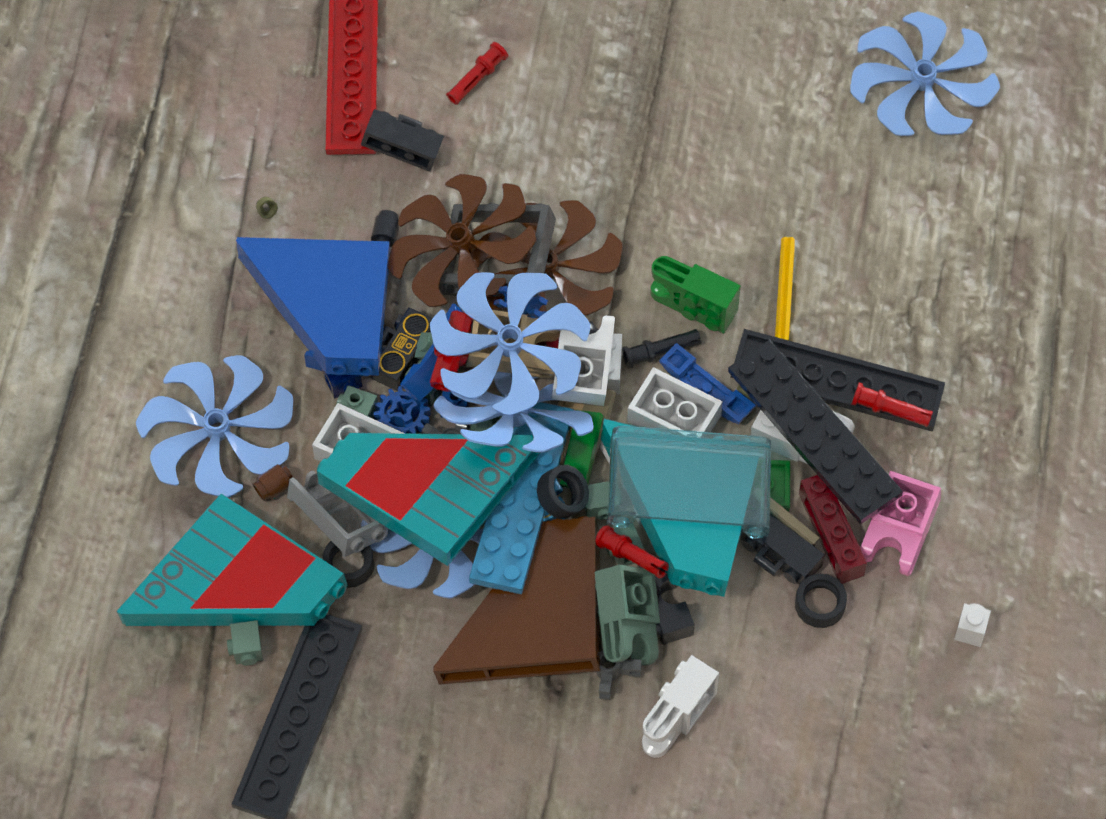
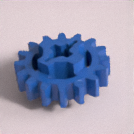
M399 386L398 392L395 393L391 388L388 389L389 396L380 395L381 403H375L376 412H374V420L405 434H416L417 431L422 433L424 425L426 423L430 424L428 416H431L430 407H428L427 398L416 401L408 392L403 391L402 386Z

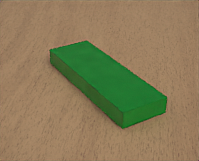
M583 411L592 417L593 431L586 435L578 436L572 428L564 465L576 468L584 476L587 484H589L603 415L600 412ZM561 479L560 485L562 487L569 488L568 485Z

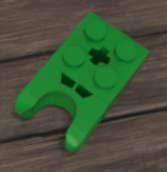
M661 256L655 259L651 267L654 279L650 288L651 297L655 301L681 313L686 319L696 320L704 324L709 330L719 331L724 334L738 312L741 285L697 264L690 267L668 256Z

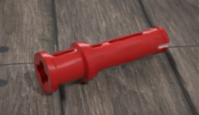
M492 42L489 46L490 49L483 56L480 55L476 58V65L446 93L447 98L453 104L458 105L486 75L493 74L495 67L502 60L505 61L508 58V53L503 46L497 42Z
M860 382L851 403L852 405L860 404L871 408L872 412L875 413L880 411L887 412L928 427L933 411L886 396L883 390L875 391L864 387L863 383Z
M609 525L602 527L597 533L595 543L599 548H607L612 551V555L616 558L625 557L654 574L657 578H662L666 575L658 567L668 571V563L634 545L629 536L617 534L614 528Z

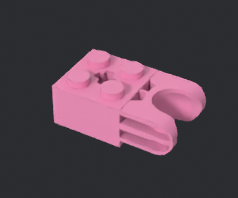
M890 471L889 476L902 489L903 494L900 498L872 516L860 549L866 562H872L876 553L884 547L897 549L901 553L899 572L910 576L939 506L941 488Z

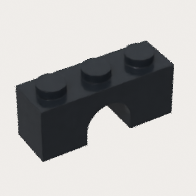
M658 567L659 570L665 572L663 568ZM667 574L662 578L655 576L660 623L656 624L657 637L660 636L664 645L694 636L695 624L686 601L670 604L661 597L666 591L675 589L676 585L671 584Z

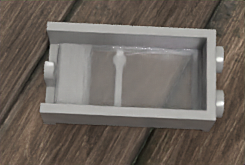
M313 470L307 473L305 486H302L294 477L289 479L287 498L290 501H294L342 551L344 558L353 553H358L365 547L375 542H380L387 537V527L319 485L317 474Z

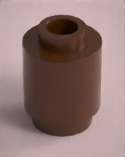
M276 464L257 477V481L252 485L263 501L267 499L272 500L288 489L289 479L293 478L285 465L281 467L279 464Z

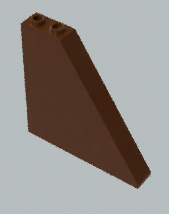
M581 516L576 519H553L542 523L522 594L491 589L433 666V672L439 685L600 671V618L595 588V571L600 570V548L595 543L597 533L599 532L595 517Z

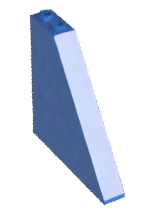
M237 237L238 258L326 374L379 376L389 276V242Z

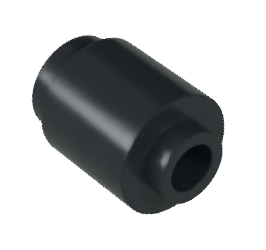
M391 210L379 212V215L375 217L371 241L389 242V248L393 246L397 240L399 230V216L397 213Z

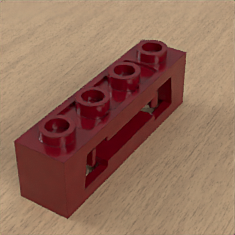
M818 475L801 480L799 496L817 536L820 537L819 541L836 578L843 584L864 577L867 562L837 497Z

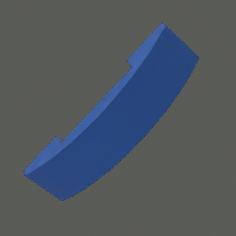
M452 304L446 313L448 322L452 311L458 310L463 312L456 304ZM432 344L420 364H413L400 384L416 401H421L433 389L430 386V380L438 357L434 353V344Z
M677 343L659 361L672 377L721 400V416L739 425L756 407L752 401L739 391L735 390L732 392L696 364V358Z

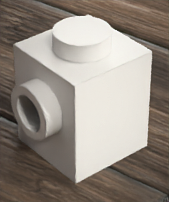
M964 603L954 640L981 647L991 610H987L979 604L969 605Z

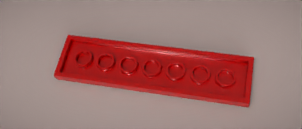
M329 0L326 155L376 154V151L361 146V142L373 110H377L378 0Z

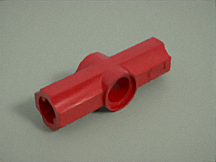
M452 311L449 318L451 327L461 332L470 333L473 319L464 312ZM434 347V353L438 357L430 380V386L437 390L449 392L450 390L445 388L442 382L441 369L444 368L457 373L459 367L468 359L469 354L446 356L439 353Z

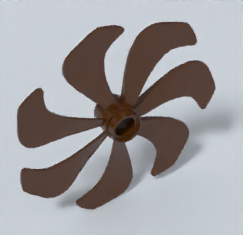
M459 174L445 183L446 187L456 189L461 194L463 203L462 223L452 224L445 207L434 195H424L406 206L401 211L398 222L399 227L413 220L422 219L441 228L446 232V237L414 234L398 239L391 248L388 261V269L391 274L397 279H401L404 268L411 259L427 252L446 249L427 263L417 273L412 282V291L416 297L429 307H438L448 303L439 291V284L445 270L457 254L460 255L457 275L459 289L475 273H480L470 254L474 251L475 247L505 264H516L523 260L536 242V235L532 226H528L516 238L506 241L475 240L474 237L476 234L516 220L523 215L526 210V202L519 186L509 183L502 184L503 200L484 222L472 231L468 226L487 191V183L481 177ZM493 278L486 289V297L496 295L499 288L505 285L506 279Z
M577 200L562 201L559 204L568 215V223L554 251L549 249L547 263L551 264L545 267L544 274H547L551 279H555L566 303L573 304L586 316L605 308L611 303L613 287L597 291L581 288L558 272L559 267L595 273H610L617 269L620 264L623 244L613 233H608L604 245L599 250L586 256L558 261L557 256L588 235L596 225L594 214ZM526 203V205H535V204H538V203ZM521 223L525 228L532 226L536 234L538 223ZM490 232L481 237L479 241L497 242L512 238L499 232ZM476 247L470 253L477 269L487 259L492 258ZM528 252L520 262L529 264L531 253ZM528 267L501 271L495 274L517 275L527 273ZM546 291L540 292L539 296L545 298ZM505 296L486 297L492 310L502 311V308L493 304L495 300H503ZM542 305L539 311H547L546 305Z

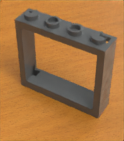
M541 203L526 205L523 215L511 221V223H538L535 234L536 242L532 247L527 273L545 272L556 217L549 205ZM454 204L450 218L452 224L462 223L463 204ZM480 204L471 222H484L500 204ZM457 255L449 264L440 280L439 289L443 295H457L459 291L458 274L453 273ZM494 274V278H505L506 283L504 286L507 287L510 280L515 276L511 274ZM498 292L493 296H504V294Z

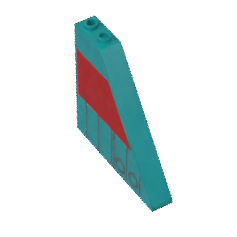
M349 433L344 440L341 439L337 442L333 453L319 463L317 476L319 485L448 566L541 452L522 449L523 445L533 441V435H512L510 443L505 446H489L470 442L462 434Z
M220 494L121 605L117 613L122 624L125 626H230V624L256 620L258 621V626H314L319 619H323L327 615L332 603L344 595L348 585L344 573L223 494Z

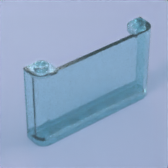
M617 426L613 428L610 445L607 524H613V526L618 528H626L629 524L635 522V518L735 525L742 526V531L748 534L750 538L767 537L770 526L771 440L760 436L636 426Z

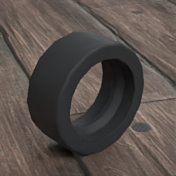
M559 465L542 474L537 483V495L540 504L547 513L556 518H568L584 509L588 503V484L584 476L572 466ZM556 477L562 479L571 490L572 502L570 506L561 502L555 493L554 480Z
M332 541L325 546L322 557L324 561L333 566V558L341 550ZM370 545L360 551L364 556L363 566L354 573H344L348 585L346 588L357 587L365 583L372 575L374 559Z
M817 573L808 576L800 583L796 591L795 609L804 623L816 628H826L836 624L842 618L846 609L847 593L844 585L837 578L828 574ZM815 588H825L831 591L837 599L835 609L826 614L811 611L805 603L807 592Z

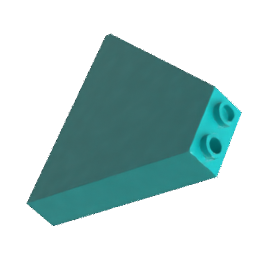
M604 419L601 441L658 558L669 565L668 571L665 570L671 584L684 589L705 592L713 596L725 597L759 456Z

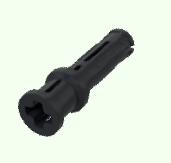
M693 329L654 342L644 340L642 344L630 348L627 346L622 347L623 359L627 368L631 369L634 365L642 362H654L656 357L665 355L676 343L684 349L700 345L701 340L698 339H701L698 330Z

